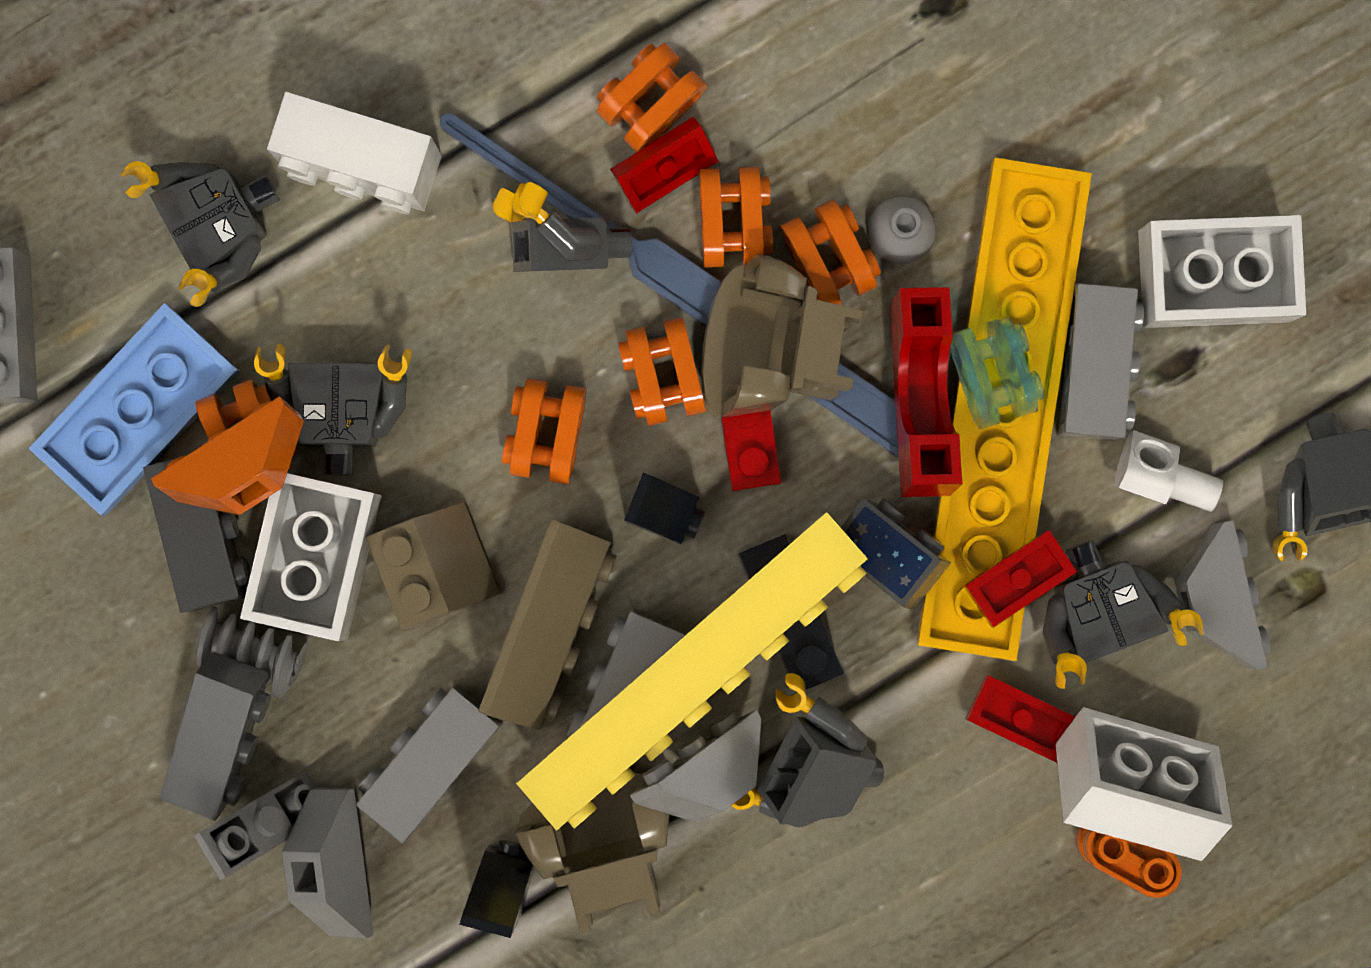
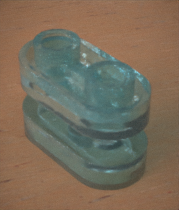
M1008 316L987 322L988 338L977 341L970 328L953 333L950 345L952 357L970 413L979 430L1000 423L998 409L1000 407L1010 405L1014 415L1019 418L1037 412L1038 401L1044 399V390L1040 377L1035 370L1029 372L1024 353L1029 351L1025 330L1021 323L1013 325ZM992 357L995 359L1003 386L994 389L992 388L984 360Z

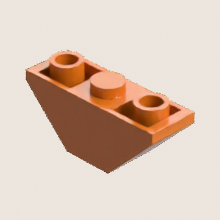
M279 396L273 401L258 405L253 409L250 416L231 428L222 429L214 433L206 444L190 454L175 458L167 464L165 470L152 477L151 480L156 488L177 502L241 515L283 488L304 420L299 412Z

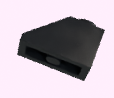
M643 473L624 521L627 524L681 545L685 535L693 539L695 538L705 511L696 508L700 497Z

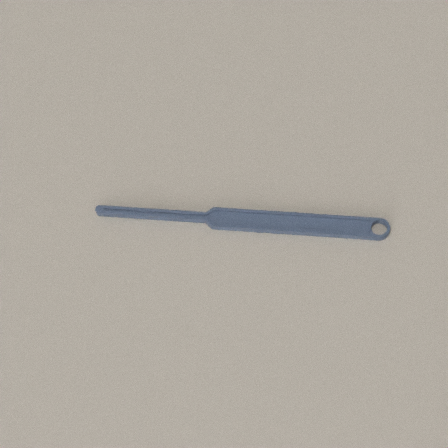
M447 113L441 117L440 126L447 135L517 183L526 184L527 182H533L548 192L545 202L567 217L604 218L455 115ZM606 219L607 228H619ZM632 237V253L628 259L633 277L706 327L712 301L721 282L661 240L638 241ZM839 363L837 375L853 378V388L847 392L839 390V396L831 401L808 397L899 459L895 400Z

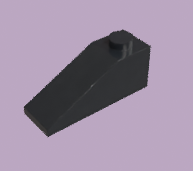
M499 840L498 847L489 845L486 848L459 925L511 938L522 916L534 871L533 864L519 843Z

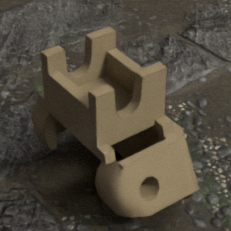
M757 254L745 265L734 267L720 283L712 301L706 325L702 351L701 382L703 397L709 412L720 419L772 410L788 400L789 392L831 401L839 396V390L846 392L851 390L854 379L837 375L843 333L849 329L850 322L858 324L863 320L864 310L816 300L818 290L809 285L806 287L807 278L787 263L767 255ZM791 297L804 300L803 305L800 307V303L791 299Z
M634 772L635 776L613 795L607 788L601 791L591 800L597 809L576 828H573L567 821L556 831L533 803L519 818L518 828L514 832L518 842L543 880L553 877L557 887L568 885L581 935L591 932V925H593L591 913L646 899L650 916L660 914L659 907L661 903L650 863L657 861L659 848L667 847L669 814L637 805L630 797V794L646 783L642 777L645 772Z

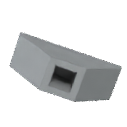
M1234 520L1211 524L1175 582L1179 600L1186 610L1197 612L1203 623V636L1193 626H1185L1186 631L1245 668L1257 670L1268 668L1265 656L1270 654V642L1265 628L1258 626L1254 607L1259 605L1258 590L1253 578H1247L1243 558L1248 556L1245 536L1241 529L1235 528Z
M757 710L737 718L734 711L722 716L708 726L712 734L706 739L700 735L676 750L679 759L671 764L669 760H665L645 772L642 777L646 783L630 794L634 803L693 822L725 811L756 786L762 721Z
M306 771L194 835L220 880L288 839L310 789L316 788Z
M331 787L310 789L282 850L288 900L329 936L369 938L374 936L354 788Z

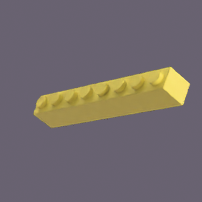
M826 512L516 784L556 831L567 821L573 828H576L597 809L591 801L605 788L612 795L615 794L635 776L634 772L629 768L643 755L650 761L654 760L674 742L668 733L683 721L690 728L708 713L712 707L706 700L722 687L729 694L751 674L745 666L759 654L767 661L786 645L789 640L783 633L797 620L806 627L828 608L822 599L836 586L845 593L867 573L861 565L868 558Z

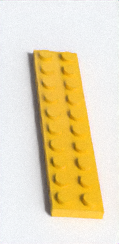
M994 158L992 160L951 418L954 429L960 436L963 484L951 496H939L933 537L945 546L940 554L950 561L951 564L923 598L916 645L1017 661L1025 607L992 628L963 585L1036 537L1092 173Z

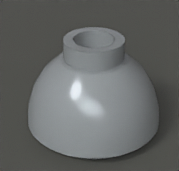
M894 196L886 199L874 209L868 221L867 233L872 248L881 258L895 264H908L919 260L930 250L935 239L936 225L931 211L923 202L910 196Z

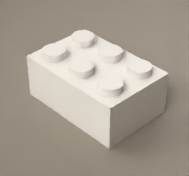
M289 92L284 94L267 150L279 162L278 167L287 171V177L295 181L315 186L317 179H320L335 186L334 191L341 195L362 200L364 193L382 200L381 206L407 215L410 214L411 208L425 211L442 158L436 144L429 135Z
M1301 215L1150 221L1138 230L1141 298L1144 305L1143 328L1287 323L1306 315Z
M287 473L283 488L269 496L240 619L334 641L348 640L370 548L366 536L373 534L382 496Z
M1085 707L1081 709L1056 743L1063 823L1202 861L1232 827L1219 746Z

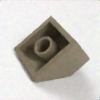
M465 502L412 518L366 536L402 631L413 629L501 594Z

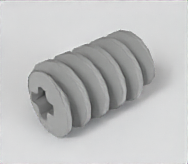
M213 606L202 624L196 641L197 667L200 668L214 651L269 672L270 675L266 688L272 682L273 696L278 699L282 698L291 689L299 675L307 651V641L298 652L292 651L293 635L288 634L279 645L274 644V628L269 627L261 638L255 637L256 622L250 621L242 631L236 630L237 615L232 613L222 625L218 623L219 609Z

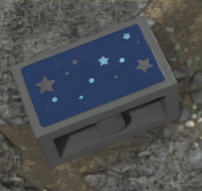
M863 498L841 528L868 558L861 565L867 573L865 577L902 607L915 610L951 564L950 561L940 554L945 546L923 529L914 534L902 524L906 515L884 498L878 504Z

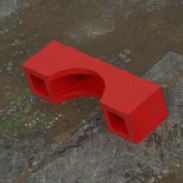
M950 287L900 288L889 307L901 497L951 496L963 484L960 436L952 424L947 388L948 358L953 337Z

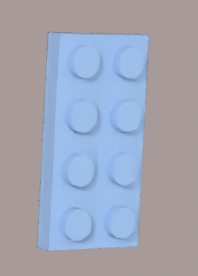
M164 303L28 449L101 516H107L145 475L143 467L155 464L199 417L195 402L214 393L219 395L241 371L174 309Z

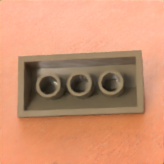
M551 519L479 707V713L535 730H540L545 720L554 723L564 695L556 692L562 673L569 676L572 675L582 649L574 646V641L580 627L589 630L599 601L591 599L598 580L607 583L617 555L609 552L611 542Z

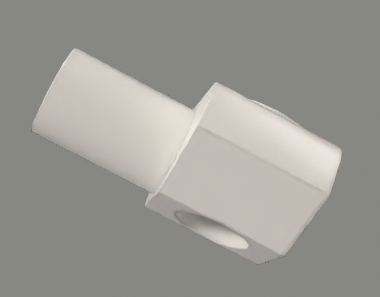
M1132 430L1126 439L1117 465L1114 486L1166 504L1168 499L1172 498L1212 512L1220 498L1223 480L1178 464L1180 446Z

